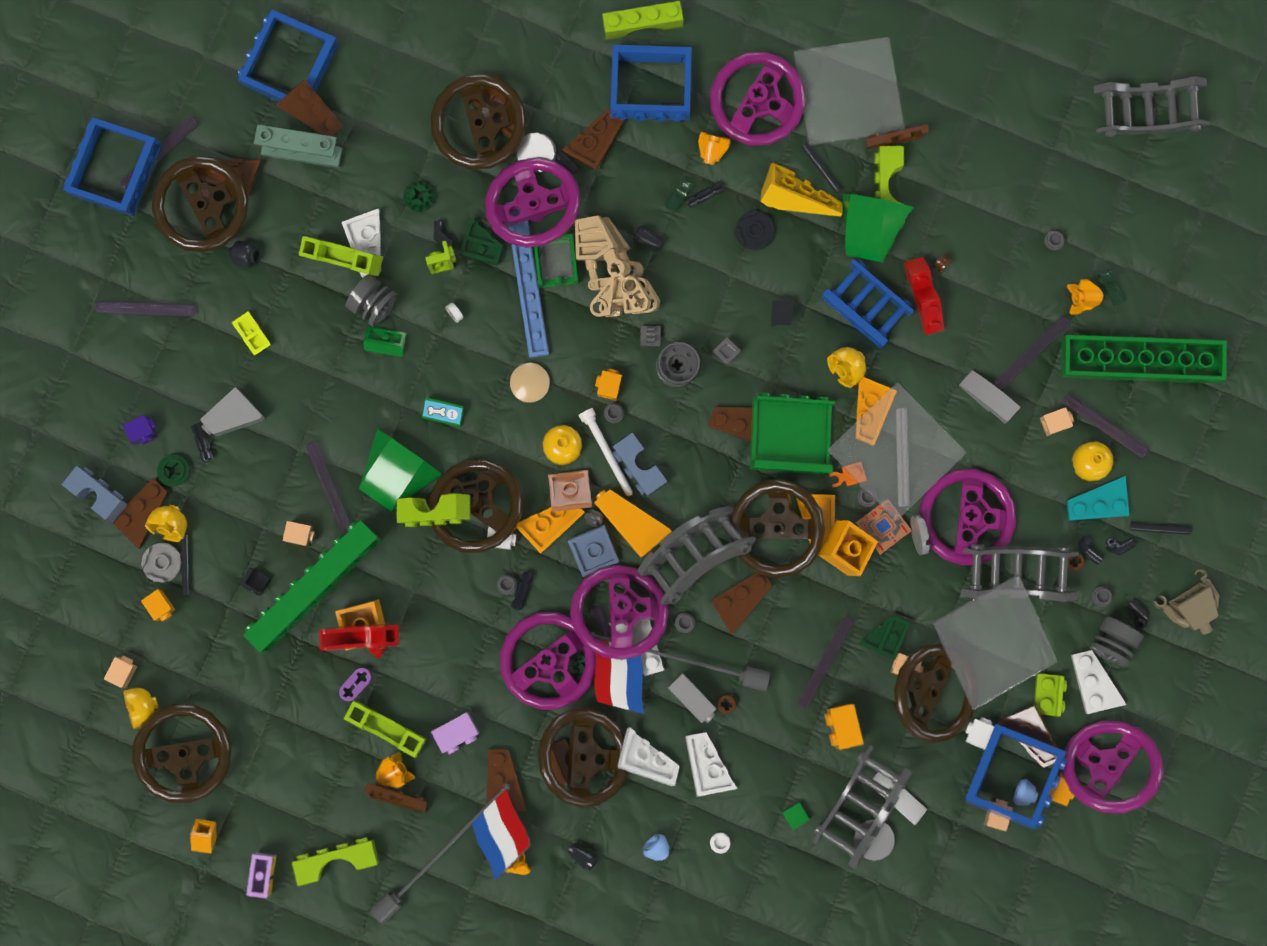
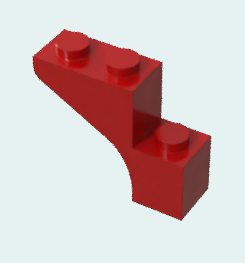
M923 257L904 262L906 278L911 286L925 335L945 330L941 301L932 285L931 271Z
M377 624L370 626L348 625L320 629V650L399 645V627L397 624Z

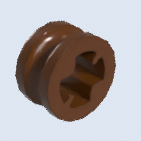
M946 253L933 266L934 268H939L940 273L952 261L951 258L948 259L946 257Z
M1081 554L1076 556V559H1079L1076 567H1072L1073 564L1070 565L1069 562L1073 557H1068L1069 570L1076 571L1083 567L1084 558Z
M722 696L719 698L717 706L720 712L728 714L734 711L736 703L732 697ZM724 699L732 702V707H729L730 710L725 711V708L721 707V702H724Z

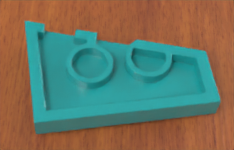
M1126 476L1067 500L1068 521L1130 516Z

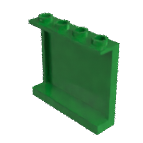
M759 393V396L754 397L752 402L750 470L824 475L833 473V465H830L832 405H835V401H829L828 397H817V400L810 399V396L790 398L788 394H779L778 397H771V393Z

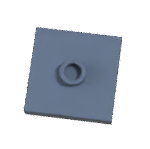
M604 524L567 539L582 577L593 573L599 568L608 567L620 562Z

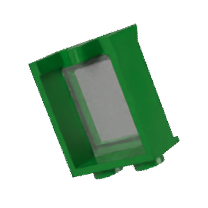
M566 232L562 237L545 246L534 247L539 289L578 284L573 234Z

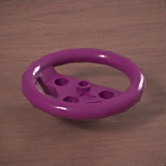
M767 52L745 53L730 60L717 73L710 91L711 112L718 127L731 139L749 146L770 145L787 137L799 124L806 106L805 87L797 70L782 57ZM749 64H765L730 122L722 106V92L726 81L736 70ZM765 75H771L774 81L771 84H765L762 79ZM783 75L787 77L793 89V106L779 95L777 84ZM771 102H778L781 106L780 109L777 111L771 110L769 108ZM746 108H750L753 111V115L749 118L742 115V111ZM771 116L782 124L779 128L768 133H749L751 126L758 118Z
M539 157L519 160L504 168L491 182L485 198L486 218L494 233L509 244L525 248L545 246L562 237L575 223L581 206L579 186L571 172L556 161ZM534 170L550 172L562 180L563 183L558 188L548 190L538 185ZM515 176L519 189L518 194L512 203L498 205L497 200L501 189ZM527 187H534L533 192H524ZM552 197L558 198L555 204H549L548 201ZM567 207L564 217L558 224L542 234L527 236L515 233L505 226H512L528 220L539 222L546 217V214ZM518 209L521 211L518 216H511L513 210Z
M976 469L953 470L937 478L924 493L919 509V515L925 521L929 534V540L926 541L927 544L942 559L961 566L973 565V554L963 553V548H971L972 544H977L978 537L987 529L1001 531L1000 536L990 547L1007 546L1011 542L1017 523L1015 503L1007 488L991 474ZM961 481L962 488L956 544L954 550H951L938 539L932 527L931 511L935 499L942 490ZM983 484L997 495L1003 510L990 508L982 498ZM968 491L976 493L977 498L974 502L967 500L966 494ZM970 513L972 515V519L969 520V517H967L965 514ZM986 513H991L994 516L993 524H987L984 521ZM966 530L972 533V540L970 542L962 539V533ZM992 554L981 555V564L991 560Z
M622 565L599 568L584 578L573 594L570 616L574 632L588 649L602 657L617 660L639 657L656 646L666 630L669 610L667 604L662 605L660 603L664 592L651 576H641L637 568ZM608 579L611 646L605 645L593 637L585 626L582 614L584 599L591 588ZM629 579L644 586L652 598L639 597L630 589ZM621 585L624 587L625 592L617 594L614 591V587ZM642 604L646 607V611L639 613L635 610V606ZM641 619L654 620L655 625L648 636L636 645H632V628ZM623 624L627 627V631L619 633L616 630V626Z
M538 612L520 620L506 635L500 651V671L508 690L523 704L539 710L561 709L577 702L591 687L595 676V652L588 649L574 632L571 617L559 612ZM541 624H556L571 631L513 672L512 654L517 641L527 630ZM561 643L569 645L570 649L567 654L559 652L558 647ZM583 648L585 652V668L580 681L577 683L568 672L569 661L573 654ZM546 657L551 658L550 664H545L544 660ZM532 666L536 669L537 674L534 678L526 676V669ZM557 671H562L565 674V679L561 683H557L554 680V674ZM536 681L548 682L553 685L560 696L542 698L529 693L526 689Z
M1102 720L1084 726L1070 738L1065 748L1064 758L1068 760L1064 770H1062V775L1069 791L1085 806L1102 813L1123 814L1142 807L1157 793L1163 779V758L1155 742L1140 728L1123 721ZM1102 733H1120L1123 735L1117 746L1112 749L1099 750L1088 740ZM1141 747H1143L1150 760V777L1146 786L1133 797L1121 801L1105 800L1113 787L1120 783L1122 775L1137 757ZM1126 752L1129 757L1121 759L1118 757V753ZM1091 756H1097L1099 757L1100 762L1091 763L1089 761V758ZM1075 757L1081 765L1089 769L1091 781L1086 787L1080 785L1075 774ZM1102 782L1106 785V788L1098 790L1095 784Z

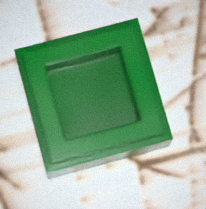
M800 802L782 812L792 830L810 820Z

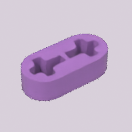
M366 668L357 669L341 686L339 691L340 697L344 701L355 700L371 682V672ZM359 672L367 673L365 676L367 678L366 682L360 681L359 684L356 683L359 679ZM353 685L356 686L352 691L353 697H345L346 692L344 689H350Z

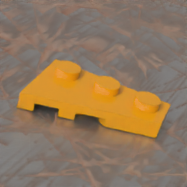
M552 507L525 520L519 521L516 528L542 554L585 512L581 508L552 512Z

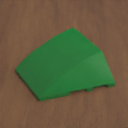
M842 194L846 255L883 263L895 242L894 239L897 233L905 225L904 221L909 212L913 211L914 207L878 198Z
M377 429L359 489L392 512L397 508V499L411 498L443 474Z

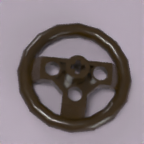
M487 74L465 75L449 83L436 98L430 116L431 134L439 151L453 164L471 170L489 169L507 161L521 145L526 130L525 107L518 93L504 80ZM480 86L497 90L509 103L498 108L485 103ZM458 92L461 93L477 158L460 154L449 144L443 132L442 117L449 101ZM473 100L480 102V106L476 110H472L469 107ZM496 114L504 115L503 122L495 123L493 121ZM514 124L510 140L497 152L495 140L501 129ZM483 138L490 140V144L486 148H482L479 145L480 140Z
M193 156L177 161L163 172L153 191L152 212L157 228L169 242L186 251L207 252L223 247L238 235L247 218L249 199L243 180L232 166L215 157ZM194 169H212L223 175L226 180L215 187L203 184ZM174 179L180 184L207 239H188L177 233L168 222L164 210L165 194ZM193 183L198 185L196 193L189 192V186ZM222 191L225 193V198L218 202L215 200V195ZM236 199L235 215L229 226L225 228L221 220L225 206ZM210 218L216 219V226L213 228L207 227V221Z
M469 459L450 467L437 480L429 496L428 507L431 511L437 506L441 495L453 494L456 488H462L461 494L470 495V514L496 532L494 535L480 541H465L453 536L444 525H434V522H432L433 532L446 546L462 553H482L500 546L514 533L522 516L523 495L517 479L505 466L488 459ZM471 471H484L473 481L462 483L456 479ZM488 482L489 488L486 491H481V484ZM503 483L507 486L511 497L509 515L495 506L494 492ZM487 509H492V516L484 518V512Z
M780 479L759 482L743 493L733 508L730 522L743 539L754 536L755 538L811 540L803 556L791 564L779 566L766 564L753 556L750 551L748 554L739 555L741 561L753 571L773 578L793 576L810 566L822 549L826 530L822 510L813 495L797 483ZM768 493L769 509L760 518H744V514L750 504L763 494ZM790 494L805 505L811 515V519H801L791 509ZM779 502L785 506L782 514L776 511V505ZM759 522L765 525V531L762 534L756 530ZM798 523L804 526V532L801 535L795 531V526Z
M941 643L922 646L908 656L899 669L894 687L895 709L902 725L915 738L928 743L949 741L963 731L973 715L977 700L976 678L969 661L957 649ZM939 656L931 661L928 670L920 673L915 670L917 665L928 657ZM957 667L964 681L965 697L961 711L953 723L944 729L931 731L927 724L951 671ZM937 670L940 672L938 679L935 676ZM916 678L917 683L913 687V681ZM907 691L911 701L910 710L907 705ZM921 706H923L924 709L922 715H920L919 709Z
M172 704L156 710L141 724L133 741L132 763L138 780L152 795L169 803H191L207 797L223 782L230 767L231 743L225 726L212 712L195 704ZM175 716H191L204 722L215 735V738L145 749V744L151 732L162 721ZM202 744H206L209 747V753L205 756L199 752V747ZM163 750L169 754V759L166 762H162L159 759V753ZM185 750L186 756L181 755V751ZM218 758V763L212 776L199 786L198 771L207 759ZM166 767L176 775L177 790H171L160 785L149 774L148 769ZM185 767L190 768L192 771V776L189 779H185L182 776V770Z
M589 707L569 709L554 718L542 734L538 749L540 774L549 791L562 802L580 808L599 806L615 796L626 781L628 771L617 767L625 739L619 724L606 713ZM574 721L570 732V748L565 755V762L568 765L567 790L559 783L552 770L550 753L554 738L564 726ZM596 723H599L610 733L617 750H605L597 745L592 738L593 727ZM579 732L585 735L583 743L578 740ZM597 754L601 755L602 757V763L600 765L596 764L595 762V756ZM599 770L615 771V775L605 788L595 794H591L589 785L590 778ZM577 773L582 775V782L580 784L575 781Z

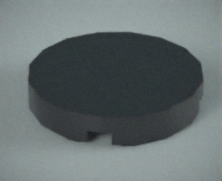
M760 211L747 212L737 222L736 238L746 249L753 251L762 250L773 240L775 233L774 223L767 214Z

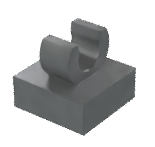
M641 326L640 347H660L661 326Z
M727 337L713 350V353L726 366L741 352Z

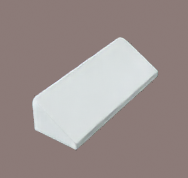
M879 772L872 778L888 789H893L894 787L892 780ZM902 789L899 794L900 798L894 807L912 824L916 825L927 809L909 792Z

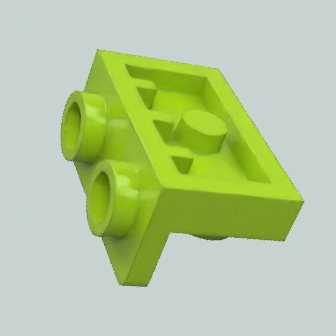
M442 241L444 253L437 251L425 257L431 274L454 269L453 263L456 262V257L452 245L448 246L447 241Z
M1036 674L1034 704L1040 715L1061 717V713H1064L1065 701L1062 698L1063 692L1065 693L1067 689V681L1064 680V676Z

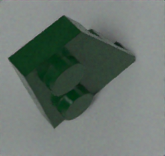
M470 218L459 254L498 266L503 245L494 239L473 218Z
M891 615L862 639L858 645L895 660L911 623Z

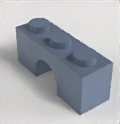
M633 433L613 446V456L618 463L621 461L626 466L624 469L625 473L630 479L634 477L638 483L635 487L641 495L646 494L648 497L667 484V480L656 465L649 470H641L636 466L635 459L644 451V448Z
M76 466L61 485L82 500L89 493L95 491L97 499L91 509L105 520L113 523L128 505L122 500L124 496L116 490L110 491L108 489L110 485L101 478L99 480L93 477L95 473L87 467L82 469Z

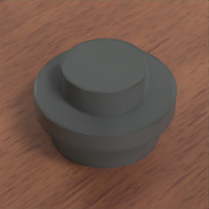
M1050 231L1044 239L1045 246L1053 251L1062 248L1065 242L1064 236L1059 231Z
M616 403L609 404L604 410V417L610 423H618L624 416L623 408Z
M864 487L858 492L857 500L863 507H871L877 501V493L870 487Z
M589 510L588 513H585L584 518L588 525L597 527V525L601 526L603 524L602 519L604 516L598 511Z
M503 575L497 581V588L502 594L510 595L515 592L517 581L511 575Z
M1098 587L1092 592V601L1097 606H1107L1112 601V593L1106 587Z
M681 613L675 619V627L682 633L690 632L695 626V620L689 613Z

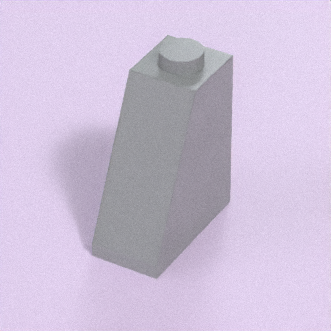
M235 387L200 420L203 423L201 427L209 435L213 433L215 436H220L262 422L266 418Z
M681 674L668 687L701 723L704 721L708 723L716 715L714 713L716 708L684 674Z

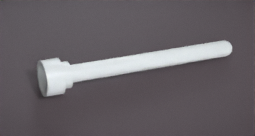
M593 408L579 414L581 421L585 422L586 425L588 424L626 496H631L633 491L595 422L596 413Z

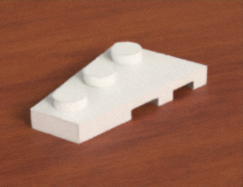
M707 733L685 736L696 796L737 789Z

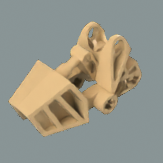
M593 216L575 220L576 260L585 261L590 276V281L588 282L589 289L600 291L590 304L591 313L600 317L622 316L623 310L625 314L657 311L660 305L659 297L647 279L639 278L643 273V267L639 262L629 260L626 251L631 248L609 217ZM596 261H606L608 265L607 270L611 277L598 279ZM630 266H633V267H634V270H632V271H634L633 274L630 273V271H631V267H630ZM640 281L644 282L645 288L641 285ZM597 302H601L599 305L600 313H597L594 309Z

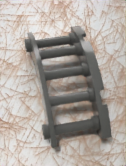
M1193 76L1170 81L1171 85L1158 86V83L1139 84V88H1130V84L1114 82L1093 86L1094 94L1102 95V98H1104L1106 127L1098 128L1096 132L1105 134V137H1115L1117 135L1158 134L1190 130L1191 132L1201 131L1202 127L1210 125V121L1199 120L1197 92L1199 88L1207 86V79ZM1187 91L1190 97L1191 121L1177 123L1175 96L1177 92ZM1165 94L1168 99L1169 124L1154 126L1152 98L1154 95ZM1114 96H1120L1122 100L1124 126L1114 125L1112 99ZM1132 96H1142L1145 101L1146 126L1132 127L1130 101Z
M731 506L713 509L709 511L710 515L703 518L697 516L684 523L659 543L661 547L655 553L650 552L637 571L641 576L653 575L666 592L660 601L662 605L677 603L684 592L708 570L730 558L748 554L752 549L756 538L753 536L743 539L730 523L733 513ZM723 526L734 542L724 546L712 529ZM702 533H705L717 549L705 557L691 540ZM683 545L688 548L697 560V563L687 571L684 570L673 555ZM666 560H668L680 576L672 586L660 572V568Z
M972 544L971 548H963V553L973 554L972 584H970V588L961 589V597L985 599L998 598V594H1008V597L1027 598L1028 595L1040 596V599L1061 602L1077 599V592L1069 591L1067 587L1068 557L1079 556V552L1071 551L1070 547L1061 546L1058 549L1014 546L984 547L982 544ZM992 554L991 583H989V586L982 587L980 585L981 555ZM1000 554H1015L1014 580L1011 586H1001L999 583ZM1023 554L1038 555L1037 584H1035V587H1024V584H1022ZM1046 555L1060 557L1059 586L1056 589L1047 588V585H1045Z
M872 746L866 752L863 750L857 758L859 764L843 794L824 824L819 823L814 831V834H816L815 844L823 836L849 853L848 856L851 859L848 865L854 869L869 849L868 846L873 840L871 836L876 838L900 798L901 790L905 789L913 773L905 768L902 774H896L870 757L874 749ZM867 764L892 780V784H894L893 789L886 788L864 774L862 771ZM857 780L862 781L884 796L886 802L882 808L875 807L852 792ZM847 798L873 814L875 821L870 828L868 826L865 828L839 811ZM834 818L861 834L863 840L858 847L855 845L853 847L827 830Z

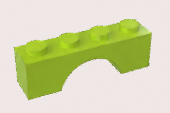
M680 1L602 14L606 40L625 37L633 31L645 28L668 30L683 27Z
M880 146L878 152L874 154V163L878 164V172H875L874 177L875 184H878L875 198L900 203L890 194L888 182L889 178L896 172L901 171L904 166V146Z
M303 236L299 250V256L379 276L383 256L306 236Z
M441 495L437 506L432 511L429 509L426 499H397V523H404L405 527H417L418 523H420V526H432V522H434V525H447V521H449V524H462V520H470V495Z
M358 701L352 702L344 717V720L386 740L415 758L418 757L427 740L425 737Z
M368 837L356 840L355 845L348 846L347 842L336 845V850L333 851L325 848L316 851L317 855L309 857L308 853L296 856L297 860L292 862L297 885L301 886L319 881L323 868L331 860H347L357 870L378 865L379 859L374 839L368 841Z

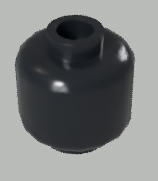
M238 240L230 247L229 257L234 265L250 268L258 263L260 250L253 242Z

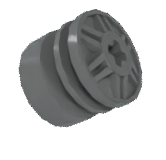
M368 274L353 289L346 301L345 307L355 315H359L364 311L362 320L365 322L369 320L368 324L371 327H376L390 313L398 294L394 291L389 292L390 289L387 286L379 291L381 282Z
M674 342L667 345L660 352L655 362V371L658 378L670 387H681L688 384L697 375L700 368V359L697 351L691 345L684 342ZM675 361L677 364H681L678 371H676V368H672Z
M1105 617L1099 629L1106 636L1096 635L1094 639L1101 645L1092 642L1089 648L1096 652L1099 657L1112 664L1128 667L1130 662L1123 656L1132 659L1134 655L1127 648L1137 649L1144 636L1118 620Z

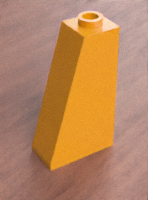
M603 490L595 497L597 499L594 502L595 505L640 558H643L672 532L668 527L612 490L607 492Z

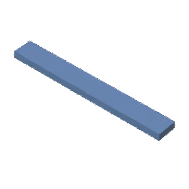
M515 209L511 212V216H518L521 211ZM528 221L509 226V229L515 233L530 235ZM512 244L529 358L549 355L533 250L532 247L525 248Z

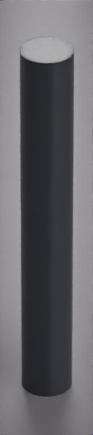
M807 142L801 146L803 151L836 194L842 190L841 186Z
M1130 523L1129 525L1130 531L1191 534V527L1143 523Z
M184 535L183 539H181L182 595H190L189 535Z

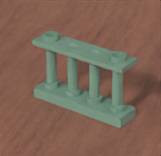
M257 125L254 145L262 146V156L339 168L343 151L342 147L335 146L336 137Z

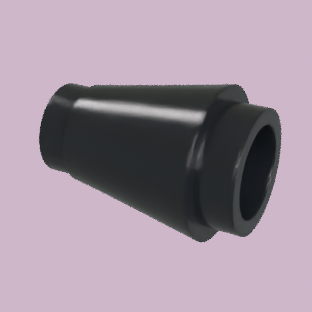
M641 225L633 240L637 241V244L656 250L660 249L664 241L648 227Z
M573 843L567 852L584 870L590 871L599 859L595 852L576 843Z

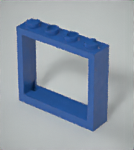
M271 9L270 14H267L263 20L264 26L261 32L256 34L253 49H250L247 53L245 66H242L238 72L239 82L241 85L277 101H280L287 95L249 78L276 21H279L325 41L307 79V83L316 92L338 45L336 37Z
M613 45L611 118H620V120L635 119L638 121L645 119H654L656 121L675 120L677 122L689 120L692 47ZM618 61L685 63L684 106L617 104Z
M92 117L91 122L87 125L85 137L79 145L77 157L72 162V169L69 177L65 180L63 190L71 196L134 216L162 143L154 137ZM102 128L145 142L121 203L78 189Z
M995 724L965 798L966 803L1036 830L1037 826L1041 827L1045 815L1042 814L1044 808H1049L1053 796H1050L1052 788L1056 789L1060 780V777L1057 776L1060 769L1064 770L1068 760L1064 758L1065 751ZM1002 735L1056 756L1032 819L977 797Z

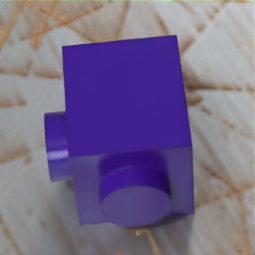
M146 415L122 425L130 442L134 445L149 443L153 440L152 437L157 435L155 432L157 426L152 418L149 419Z

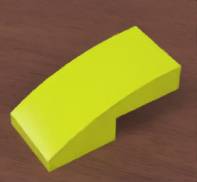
M249 311L232 322L254 356L271 345Z

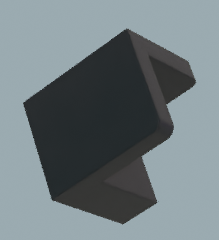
M773 300L770 327H775V324L791 325L793 301Z
M250 567L239 585L260 596L271 578Z

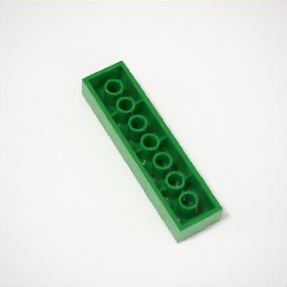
M1065 335L1061 339V378L1214 384L1226 381L1227 341L1085 335Z
M361 520L353 522L347 528L349 532L344 537L340 535L333 542V548L321 553L318 557L320 560L315 565H309L304 570L305 575L300 580L298 578L289 585L291 589L286 594L281 593L274 600L276 602L275 605L263 610L260 614L261 618L256 623L253 621L246 627L245 630L247 632L243 636L260 653H268L382 541L366 523Z

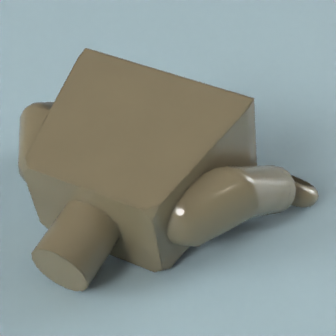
M1198 569L1195 571V575L1198 572L1204 574L1201 578L1202 583L1200 582L1169 601V606L1166 604L1167 599L1164 596H1159L1163 600V605H1159L1155 600L1153 604L1158 609L1163 608V612L1174 623L1183 628L1199 629L1201 634L1204 635L1213 630L1210 621L1218 617L1217 609L1220 596L1210 579H1206L1207 572L1203 569Z

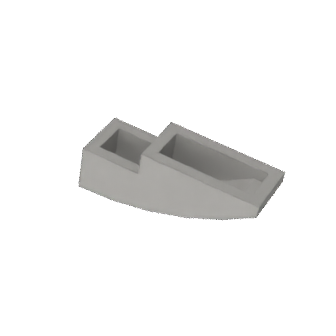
M973 370L959 384L964 391L988 412L991 411L1004 424L1021 408L1001 390Z

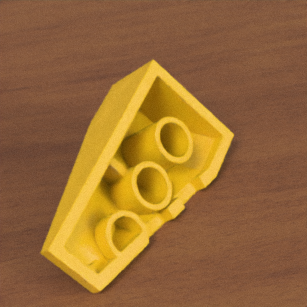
M775 163L771 164L761 191L762 203L779 210L841 217L843 214V203L823 190H815L809 181L805 180L802 182L794 177L796 173Z

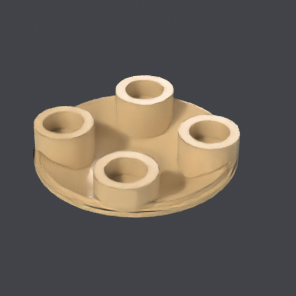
M534 363L522 364L511 375V391L522 402H536L542 399L549 390V376L540 365Z

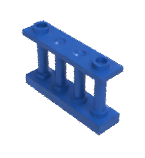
M853 259L849 265L853 270L835 291L827 289L822 294L821 299L882 349L888 342L886 339L888 331L904 313L910 317L914 312L913 306L907 300H901L866 270L867 266L864 263ZM858 275L862 276L868 283L850 303L845 304L841 300L842 293ZM875 287L883 296L865 316L860 317L856 313V308ZM890 300L898 309L880 329L876 330L871 326V321Z

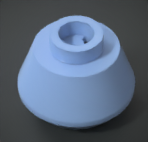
M1027 779L1020 780L1014 793V803L1027 806L1031 802L1035 803L1038 796L1036 787Z
M661 834L652 836L643 847L644 855L655 861L664 860L669 855V845L666 837Z

